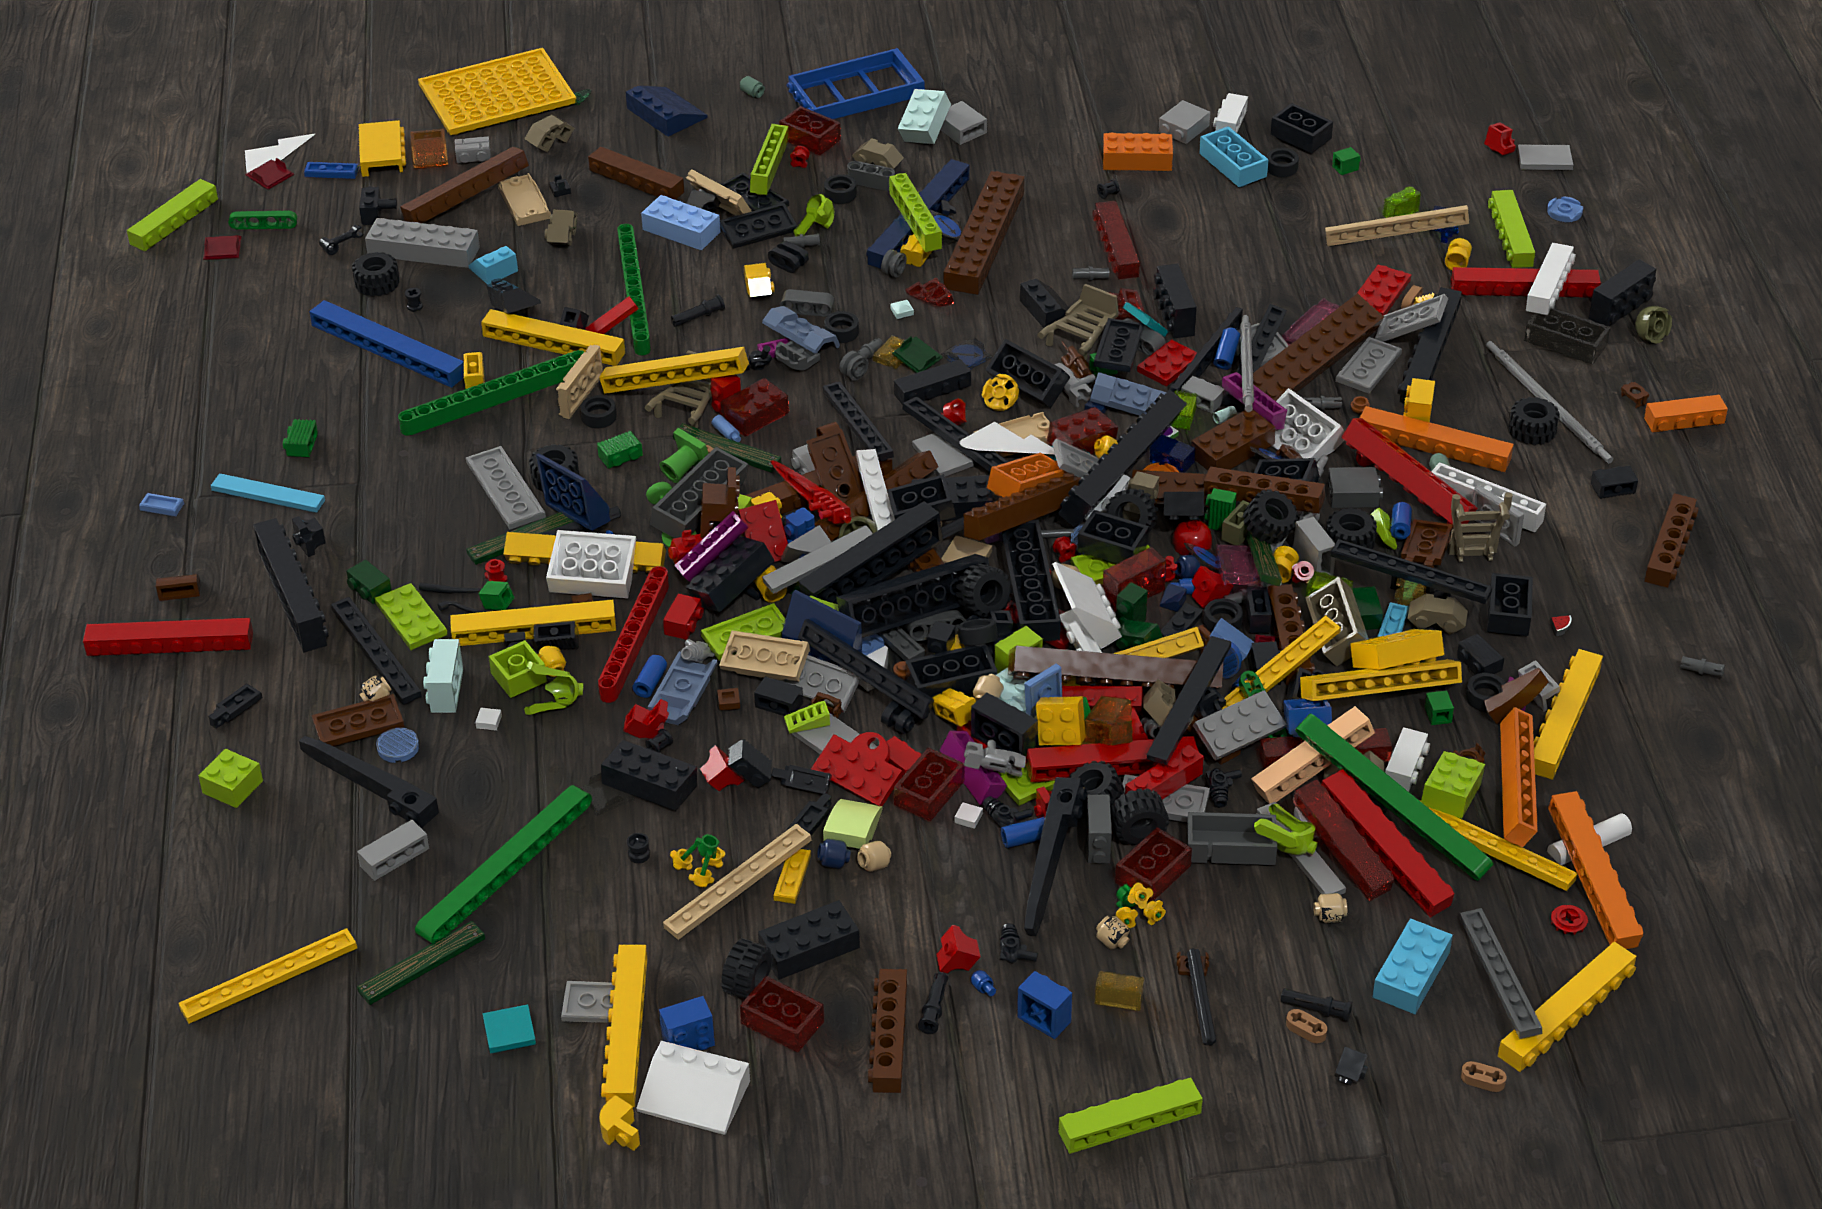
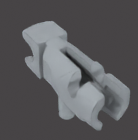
M1054 364L1062 368L1070 376V379L1063 388V391L1069 396V401L1075 407H1079L1078 400L1080 399L1088 402L1092 390L1086 384L1094 382L1096 380L1095 376L1091 374L1079 379L1064 364Z
M989 740L988 748L983 749V744L967 743L964 753L966 758L964 766L979 769L981 765L985 769L1004 774L1008 772L1010 775L1022 777L1021 770L1025 767L1026 756L1016 752L996 749V742L994 740Z

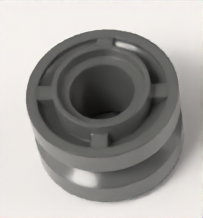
M892 249L888 250L882 260V272L896 278L899 277L906 266V255Z
M850 351L840 362V372L854 381L859 380L868 369V359L856 351Z

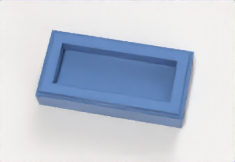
M147 493L139 507L141 511L177 516L184 505V501L181 498Z

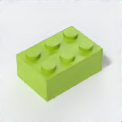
M1444 751L1424 785L1421 802L1428 808L1430 807L1462 819L1481 785L1485 764Z

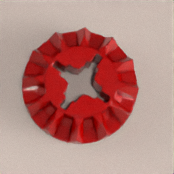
M1558 906L1551 915V924L1556 926V931L1563 930L1564 934L1571 932L1575 935L1577 932H1583L1584 928L1587 927V915L1576 906ZM1566 916H1567V918H1568L1570 921H1573L1572 924L1569 923L1568 921H1565Z

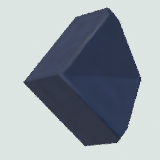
M1168 584L1160 607L1177 612L1186 601L1187 589Z

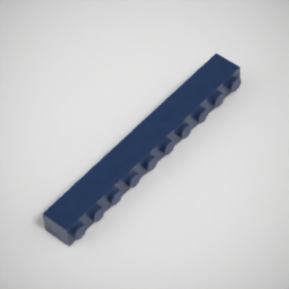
M951 159L935 175L932 181L919 192L933 218L936 216L941 200L949 202L969 180V164ZM902 213L897 219H894L893 223L867 249L868 265L881 269L882 260L886 252L890 249L900 252L902 245H906L908 237L914 234Z

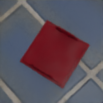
M276 158V161L271 159L245 175L269 190L293 176L294 173L286 168L283 161Z
M242 236L205 237L203 260L239 258Z

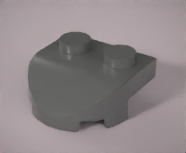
M792 340L787 344L779 342L776 346V359L793 369L806 370L820 361L819 353H813Z

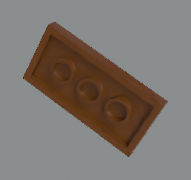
M1133 470L1132 478H1134L1137 471L1159 476V492L1157 499L1154 498L1156 502L1154 506L1158 508H1164V492H1204V479L1207 475ZM1204 496V511L1209 507L1206 506L1207 496Z
M394 694L374 701L367 700L312 715L319 740L331 746L384 733L390 729L404 727V721Z

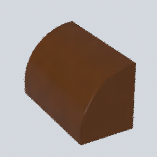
M199 575L157 578L156 589L159 601L199 597Z

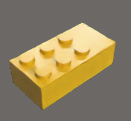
M1413 629L1350 643L1353 668L1380 670L1404 666L1407 663L1419 664L1420 660H1424V662L1435 661L1436 657L1444 655L1442 631Z

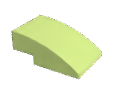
M840 799L832 809L824 827V840H842L846 843L847 847L860 849L862 845L872 840L883 806Z

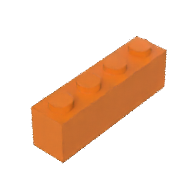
M1720 395L1647 403L1644 419L1651 432L1724 424L1728 408Z

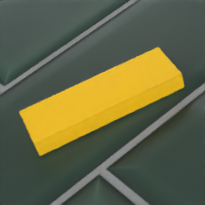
M800 849L785 860L773 895L774 901L796 903L811 858V850Z

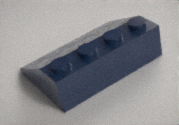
M637 86L626 91L627 109L667 137L708 118L707 114L667 87Z
M539 453L536 455L547 506L563 513L568 518L591 531L611 521L609 506L585 478Z
M797 590L793 591L782 631V638L802 641L798 638L804 620L810 619L862 653L861 622ZM809 646V656L842 667L841 665L834 662L821 652Z

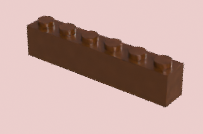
M601 146L588 156L590 171L657 197L663 195L674 200L684 193V179L672 173Z

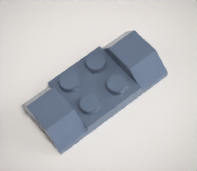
M785 306L772 308L762 322L764 325L813 353H818L824 343H829L836 348L840 346L836 335L808 323L804 318H798L797 313Z
M1098 372L1090 401L1140 416L1142 413L1146 415L1145 411L1150 404H1156L1154 402L1161 393L1165 395L1166 392L1125 379H1116V377Z
M679 651L648 705V710L651 711L660 699L668 702L667 711L669 712L665 722L675 725L681 724L688 718L693 707H696L710 681V676L718 663L717 660L713 659L707 665L683 659Z

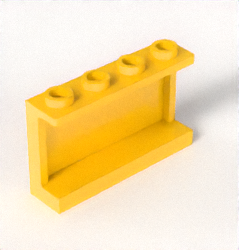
M400 120L359 124L362 177L369 176V167L399 165L400 173L403 172V166H406L404 127H400Z

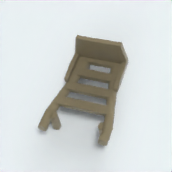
M1084 284L1079 300L1066 311V316L1043 328L1037 336L1040 339L1046 336L1047 346L1053 345L1054 330L1058 328L1084 338L1087 342L1081 343L1078 353L1082 354L1086 360L1088 358V351L1105 329L1108 318L1115 319L1118 317L1117 296ZM1088 312H1091V313L1096 314V315H1098V316H1101V317H1103V318H1099V317H1097V316H1094V315H1092V314H1089ZM1083 320H1087V321H1089V322H1092V323H1094V324H1097V326H1095V325H1093V324H1090V323H1088V322H1085V321H1083ZM1067 323L1073 324V325H1075V326H1078V327L1083 328V329H1085V330L1091 331V332H1093V333L1091 334V333H1089V332H1086V331H1084V330H1081V329H1079V328H1076V327H1074V326H1071V325H1069V324H1067Z
M688 350V351L686 352V355L698 354V353ZM711 378L700 379L709 382V384L696 380L673 383L666 390L652 398L645 406V409L650 412L654 408V416L660 418L662 417L661 401L664 399L695 407L697 409L696 411H691V417L688 419V422L692 427L698 428V419L702 416L712 396ZM690 387L703 390V391H705V393H704V392H701V391H697V390L691 389ZM675 392L701 399V401L675 394Z
M1510 492L1505 493L1504 502L1499 504L1500 511L1464 512L1463 505L1460 504V495L1454 494L1451 503L1454 529H1452L1449 540V555L1456 554L1459 562H1463V556L1486 555L1488 561H1493L1492 555L1497 553L1500 531L1505 520L1510 518L1509 510L1513 494ZM1497 519L1495 523L1461 524L1462 521ZM1465 532H1491L1490 535H1489V534H1465V535H1463V533H1465Z

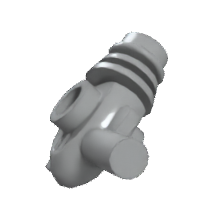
M687 639L685 641L686 647L681 650L682 658L688 661L703 663L704 659L714 657V653L711 652L708 644L701 641H696L695 643L691 639Z

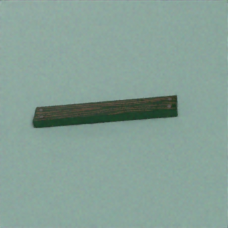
M683 423L679 427L706 445L713 448L718 447L748 463L750 466L772 473L775 468L770 461L774 460L781 463V456Z
M559 512L510 532L540 534L571 523L574 520ZM507 533L467 548V555L477 565L504 554Z
M1248 531L1246 538L1260 581L1280 586L1282 578L1270 544L1260 541L1259 538L1252 536L1253 533L1251 531Z
M471 921L358 985L357 990L367 1003L371 1005L483 941L485 934Z

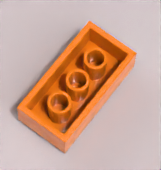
M1104 133L1103 170L1172 171V134Z
M1040 452L993 466L987 488L997 496L1009 497L1012 493L1022 492L1025 488H1033L1038 483H1046L1051 478L1062 477L1063 474L1068 472L1059 469L1057 461Z

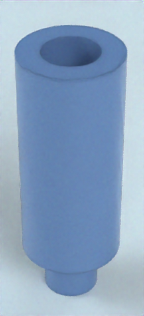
M717 415L713 418L712 426L725 438L736 442L741 441L740 432L722 415Z

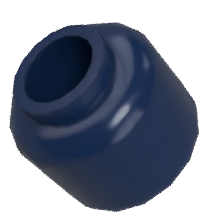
M1182 555L1175 562L1177 564L1175 574L1180 579H1193L1199 567L1205 566V563L1198 555Z
M826 839L823 843L819 844L817 860L821 862L823 867L841 869L845 862H849L851 851L847 849L846 843L842 840Z

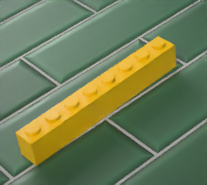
M492 309L481 321L483 337L564 355L577 350L586 352L590 345H598L601 350L602 363L617 366L625 355L623 338L510 313L507 314Z
M738 347L606 367L599 376L604 394L741 374L744 373L749 362L745 348Z
M507 532L504 556L507 561L513 564L528 562L531 565H540V563L549 565L556 535ZM636 542L633 573L645 571L649 574L650 570L654 567H664L666 555L664 544Z
M613 600L450 615L452 639H459L460 646L505 642L504 633L525 632L526 640L534 639V625L575 621L579 634L616 631Z
M1579 649L1576 656L1571 657L1569 662L1570 670H1565L1563 676L1564 683L1560 682V692L1557 693L1558 696L1554 695L1551 703L1552 710L1548 709L1546 713V724H1541L1539 730L1540 737L1536 736L1534 740L1536 775L1553 780L1599 675L1603 659L1602 655Z
M1450 659L1421 662L1419 664H1405L1404 666L1380 670L1364 669L1300 677L1301 698L1311 701L1462 683L1461 662Z
M1613 942L1535 1011L1542 1026V1034L1519 1039L1514 1029L1500 1042L1498 1057L1519 1072L1526 1066H1532L1536 1058L1541 1053L1545 1054L1554 1041L1561 1040L1565 1032L1570 1027L1574 1028L1582 1016L1589 1015L1598 1002L1602 1003L1606 999L1610 991L1617 990L1626 977L1630 978L1634 974L1637 956L1616 942Z
M619 945L618 954H614V968L617 969L616 972H612V986H615V990L610 991V1003L613 1004V1008H609L608 1020L612 1023L611 1027H607V1041H610V1044L605 1046V1059H608V1064L603 1065V1078H606V1083H602L601 1096L606 1098V1103L616 1095L635 1107L648 960L646 945Z

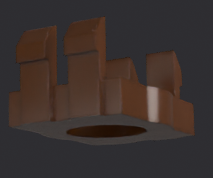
M1631 382L1621 387L1622 397L1626 395L1636 403L1635 408L1647 404L1649 393L1636 382ZM1632 389L1639 390L1641 393L1634 394Z
M1282 444L1280 449L1276 451L1277 456L1284 457L1286 455L1290 459L1303 458L1290 445Z
M818 692L814 699L811 700V704L813 705L825 699L833 703L834 707L827 706L830 714H834L833 717L838 719L842 712L841 700Z
M1478 743L1470 749L1457 752V750L1453 751L1458 756H1470L1474 760L1484 763L1485 751Z
M1179 951L1177 953L1179 975L1191 976L1190 970L1186 967L1188 958L1187 956H1181ZM1207 952L1205 956H1201L1204 976H1206L1209 967V954Z

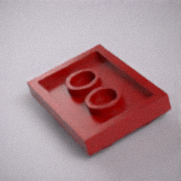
M1171 339L1137 366V372L1167 387L1185 371L1187 365L1193 361L1197 352Z
M772 500L739 509L738 516L749 526L743 533L744 537L764 542L774 560H781L780 558L788 542L777 501Z

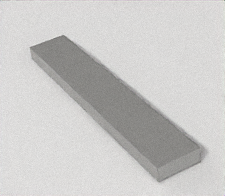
M865 525L763 576V582L774 594L800 581L873 533Z
M1273 802L1258 808L1256 814L1271 815L1269 806L1277 803ZM1276 820V825L1288 832H1293ZM1316 850L1313 855L1309 853L1303 855L1289 854L1321 894L1338 893L1341 895L1346 892V887Z

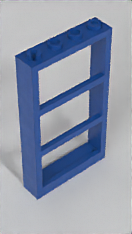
M898 48L788 76L789 83H787L789 93H792L795 101H798L801 109L806 112L807 117L814 124L909 100L914 89L925 90V81ZM892 67L904 81L905 85L879 91L865 74ZM858 75L872 93L845 100L832 82ZM825 84L838 102L816 107L803 89Z

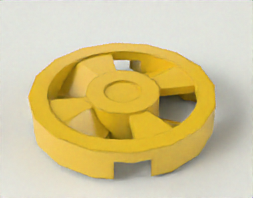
M1006 374L996 375L997 377L994 379L990 378L983 387L982 397L985 404L992 410L1004 411L1013 406L1018 399L1019 388L1012 377ZM1010 381L1014 387L1007 389L1005 385ZM1006 398L1009 399L1007 405H1005L1004 400Z

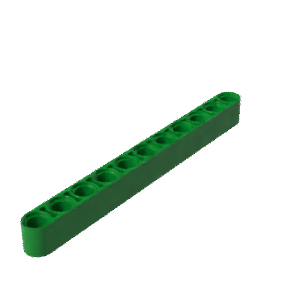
M621 224L617 230L626 297H630L639 308L629 316L634 352L637 355H647L651 351L650 335L634 229L631 224Z
M577 350L404 410L398 415L400 431L403 435H413L564 382L563 378L584 351Z
M1309 714L1295 729L1296 733L1338 769H1343L1348 775H1351L1360 787L1474 880L1479 881L1494 865L1486 854L1315 715Z
M575 785L569 786L423 916L415 927V933L428 942L434 943L452 932L586 811L592 802V795Z

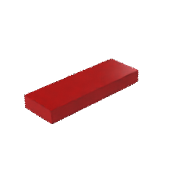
M627 297L585 329L605 334L639 308L630 297Z

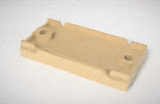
M692 169L688 173L686 179L691 182L693 188L698 191L702 189L709 194L716 195L721 202L719 207L736 216L752 212L741 195Z
M529 173L502 180L498 183V189L517 226L550 219L551 213L546 201Z
M590 345L563 378L565 382L560 383L556 388L559 395V415L563 416V418H571L600 380L599 376L603 372L600 346Z
M1044 412L1033 414V417L1027 415L999 423V425L1022 439L1033 435L1046 444H1051L1058 439L1057 431L1045 417ZM994 451L1001 457H1006L1018 453Z
M731 631L719 666L723 670L735 671L737 674L763 678L766 676L782 681L788 679L799 682L808 653L810 652V645L805 641Z

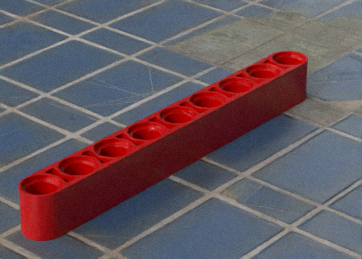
M657 566L650 570L598 680L599 696L603 702L611 703L617 700L669 589L668 571L665 567Z

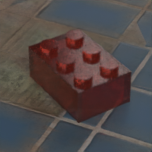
M799 106L779 121V125L788 126L789 143L804 146L809 151L818 155L823 154L841 140L840 122L802 106Z
M766 378L720 401L721 415L744 437L789 413L788 395Z
M1093 407L1050 422L1047 441L1053 445L1052 443L1059 439L1091 454L1095 452L1094 444L1098 439L1106 435L1114 439L1117 438L1118 426L1099 409Z
M1150 547L1104 570L1103 589L1113 611L1116 612L1117 595L1130 583L1148 590L1147 598L1165 590L1166 559Z
M928 747L894 786V805L932 821L965 782L964 763Z
M1157 827L1116 864L1115 883L1120 886L1127 884L1131 888L1134 887V884L1141 883L1146 889L1150 888L1153 891V896L1147 902L1154 901L1191 866L1192 848Z
M765 976L740 1005L741 1024L799 1052L824 1023V1007L822 1003Z

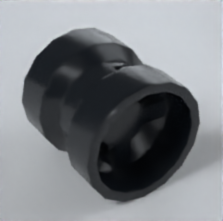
M633 833L627 838L629 860L638 864L646 862L650 858L648 837L643 833Z

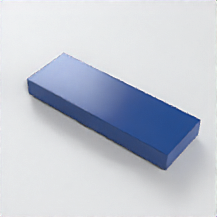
M308 162L304 175L305 177L355 179L359 166L355 163Z

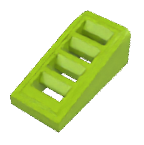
M1377 508L1370 514L1377 522L1376 532L1386 545L1395 550L1397 544L1391 534L1389 515L1381 508Z
M821 701L784 716V720L790 734L829 726L830 714L825 701Z

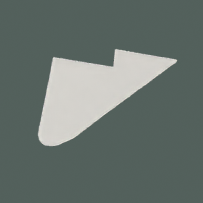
M315 134L278 139L279 145L245 150L247 173L271 159L276 161V158L284 159Z
M996 422L960 441L961 446L979 451L1036 454L1041 452L1042 454L1055 455L1053 447L1033 435L1022 439Z

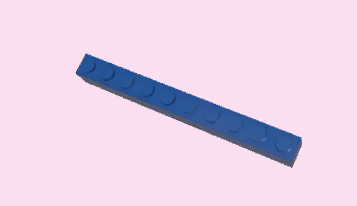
M323 300L309 311L312 326L452 388L464 378V361Z

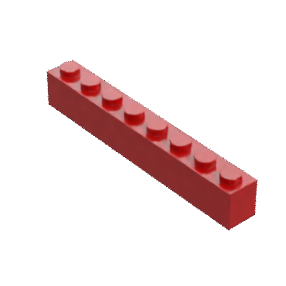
M1453 267L1452 290L1461 291L1462 295L1528 296L1540 269ZM1571 269L1567 275L1566 282L1563 284L1562 291L1559 293V297H1592L1593 290L1601 285L1599 271Z
M1363 418L1352 419L1342 435V438L1347 441L1346 444L1350 448L1361 452L1360 455L1364 459L1375 463L1374 466L1378 470L1388 473L1392 481L1402 484L1406 492L1416 495L1420 503L1430 506L1434 514L1448 520L1447 524H1453L1451 503L1454 494L1460 495V504L1463 505L1464 512H1476L1478 508L1367 421ZM1470 520L1462 521L1461 524H1468Z
M250 618L86 624L83 644L87 656L251 649L253 629Z
M1194 736L1182 737L1174 753L1187 745H1191L1198 751ZM1148 739L1027 749L1025 764L1030 782L1053 781L1056 777L1070 778L1069 775L1075 772L1076 768L1084 766L1083 764L1087 762L1090 764L1092 761H1097V763L1104 761L1106 764H1111L1118 775L1142 774L1159 763L1147 760V753L1155 740Z
M1342 769L1322 780L1319 793L1430 918L1451 906L1455 894L1451 886L1446 884L1439 877L1438 872L1429 866L1423 855L1412 847L1408 838L1403 836L1397 830L1395 824L1386 818L1381 808L1369 799L1368 794L1360 789L1351 775H1348Z

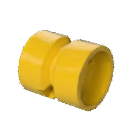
M1457 238L1450 242L1445 257V265L1448 269L1453 271V267H1467L1472 251L1471 244L1462 238Z
M1279 546L1273 555L1282 578V583H1286L1293 574L1292 566L1298 563L1299 555L1289 546Z
M772 565L754 580L761 595L767 602L779 601L787 592L786 587L773 594L763 582V576L777 570Z

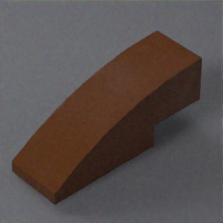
M1537 668L1502 685L1503 692L1484 701L1489 715L1496 724L1500 723L1514 707L1521 710L1529 704L1549 683L1548 679L1541 669Z

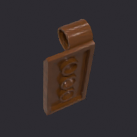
M832 422L816 428L817 437L807 440L806 443L821 487L827 489L844 503L864 490L843 430L840 429L837 422ZM834 467L840 468V477H836L833 474ZM841 485H845L848 488L847 495L840 493L839 488Z

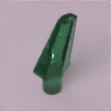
M584 89L574 93L576 96L574 104L580 105L590 95L592 90Z

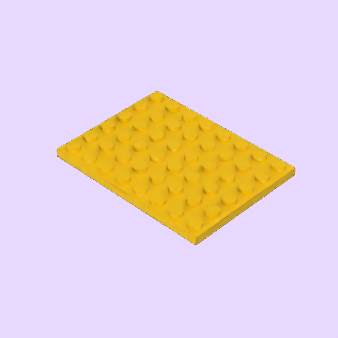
M543 48L418 79L419 86L449 135H457L462 132L473 131L477 128L488 127L500 122H507L508 120L523 118L531 114H538L543 111L554 110L555 108L577 103L576 96Z

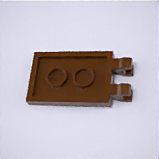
M1414 519L1410 535L1407 537L1401 552V559L1414 563H1424V566L1434 568V565H1441L1451 537L1453 524Z

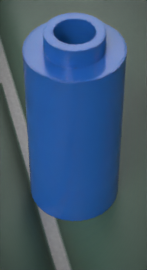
M1227 328L1222 332L1213 362L1220 369L1227 370L1232 366L1241 336L1235 328Z
M1405 502L1396 503L1392 508L1391 534L1396 539H1405L1411 532L1412 508Z
M651 655L632 687L638 696L648 698L652 695L667 668V662L662 656Z
M1041 817L1001 827V836L1005 847L1010 848L1041 840L1045 818Z

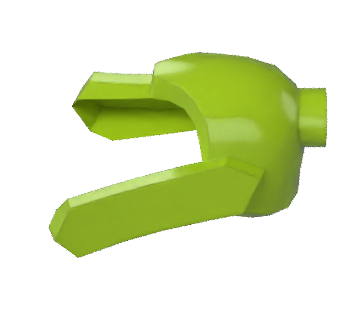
M822 194L812 196L807 203V214L794 230L795 236H800V234L804 236L814 222L828 229L833 222L835 213L832 201Z
M528 662L527 668L536 674L557 677L545 685V690L553 694L556 702L551 701L525 707L526 715L566 708L576 700L577 696L583 695V683H577L570 672Z
M1278 804L1269 806L1270 814L1276 815V820L1293 832H1288L1267 819H1259L1254 823L1257 834L1276 841L1277 848L1285 853L1292 855L1309 853L1313 855L1317 848L1318 842L1313 841L1315 826L1310 822L1300 821Z

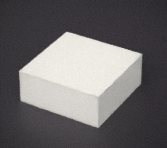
M480 708L475 722L476 728L497 730L502 717L501 710Z
M962 803L955 815V823L975 829L983 814V808Z

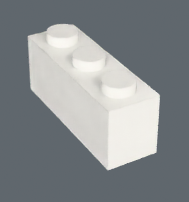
M1228 93L1226 99L1222 101L1217 117L1214 119L1213 127L1216 128L1215 131L1229 126L1236 133L1238 132L1247 112L1248 96Z
M1403 727L1385 773L1409 792L1411 785L1417 782L1419 774L1417 770H1421L1423 767V755H1428L1430 743H1427L1428 734Z

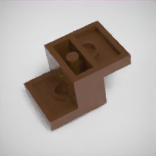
M728 467L727 484L703 483L700 521L701 538L707 536L709 530H713V521H723L732 511L738 515L740 475H736L735 467Z

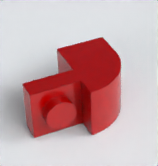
M660 699L651 711L636 704L625 717L623 731L638 738L655 737L660 729H664V723L669 715L667 711L668 702Z

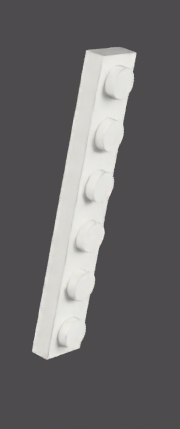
M857 450L856 459L873 522L878 531L894 521L895 518L876 450Z

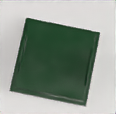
M910 336L902 342L898 349L892 352V355L916 373L927 370L943 358V356L916 336L914 338Z

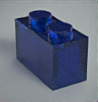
M1162 434L1150 447V462L1159 463V465L1168 463L1176 467L1180 473H1185L1195 462V448Z

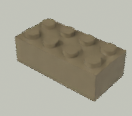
M1337 577L1305 597L1314 624L1326 615L1341 627L1340 633L1322 647L1323 654L1336 666L1352 657L1350 643L1369 639L1352 589L1340 577Z

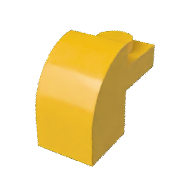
M614 1095L600 1111L599 1118L602 1137L608 1145L616 1140L621 1146H627L634 1151L640 1145L638 1130L631 1126L634 1122L633 1106Z

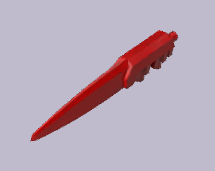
M774 460L770 461L784 480L809 501L810 511L818 510L820 519L828 518L834 524L851 522L850 507L827 489L817 486L785 465Z

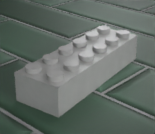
M376 218L365 238L367 253L383 252L399 260L469 268L468 265L472 263L480 248L478 230Z

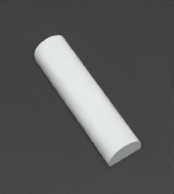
M1620 813L1594 825V829L1600 835L1602 847L1630 835L1632 825L1628 817ZM1562 840L1548 846L1547 852L1559 865L1571 861Z

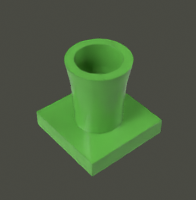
M680 428L673 432L678 451L659 464L663 474L674 483H678L692 466H696L708 455L705 443Z

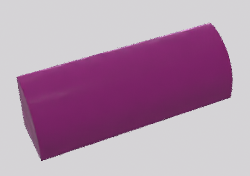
M1235 372L1223 377V389L1244 404L1242 397V375ZM1253 385V410L1274 425L1275 429H1284L1287 409Z
M732 511L675 564L676 568L691 582L721 552L728 548L735 539L742 535L749 526Z
M949 731L940 752L980 805H983L984 800L989 796L997 799L1004 792L1007 784L997 771L985 769L981 765L979 769L964 766L966 759L964 753L967 743L974 742V740L967 731Z

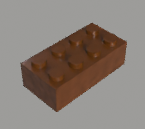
M1253 409L1251 412L1244 410L1191 440V458L1206 470H1209L1210 467L1232 469L1260 453L1259 448L1267 449L1274 445L1275 426Z

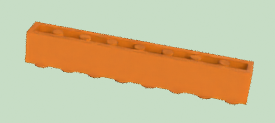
M1365 406L1360 418H1363L1397 445L1432 454L1442 453L1447 458L1501 472H1506L1512 458L1514 445L1512 443Z
M1514 707L1500 723L1504 839L1523 848L1538 832L1533 716Z
M1577 791L1552 795L1548 810L1609 945L1616 942L1625 949L1638 947L1643 937V928L1638 924L1634 909L1626 899V891L1620 886L1616 870H1613L1609 855L1602 847L1601 837L1594 829L1593 820L1585 810L1583 799H1580Z

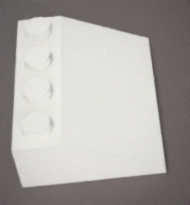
M1289 388L1276 401L1287 409L1284 429H1275V444L1272 447L1276 450H1279L1282 444L1290 445L1303 458H1315L1318 461L1322 455L1327 456L1335 451L1344 441L1342 435L1345 431L1340 424Z
M557 530L546 576L549 592L578 595L591 593L592 596L628 598L632 582L636 536Z
M1057 562L1053 563L1052 565L1072 610L1100 649L1121 638L1122 635L1119 631L1121 625L1115 617L1116 614L1110 606L1111 603L1105 595L1106 592L1101 584L1096 585L1092 578Z
M661 1041L652 1058L636 1108L637 1112L725 1135L749 1085V1063Z

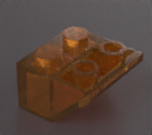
M444 129L410 132L414 168L448 165Z
M1101 696L1085 719L1086 741L1107 745L1133 742L1131 700Z

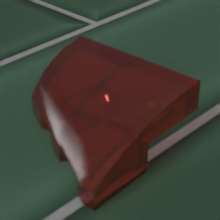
M937 278L924 285L917 282L905 289L908 295L937 306H948L954 303L950 291Z

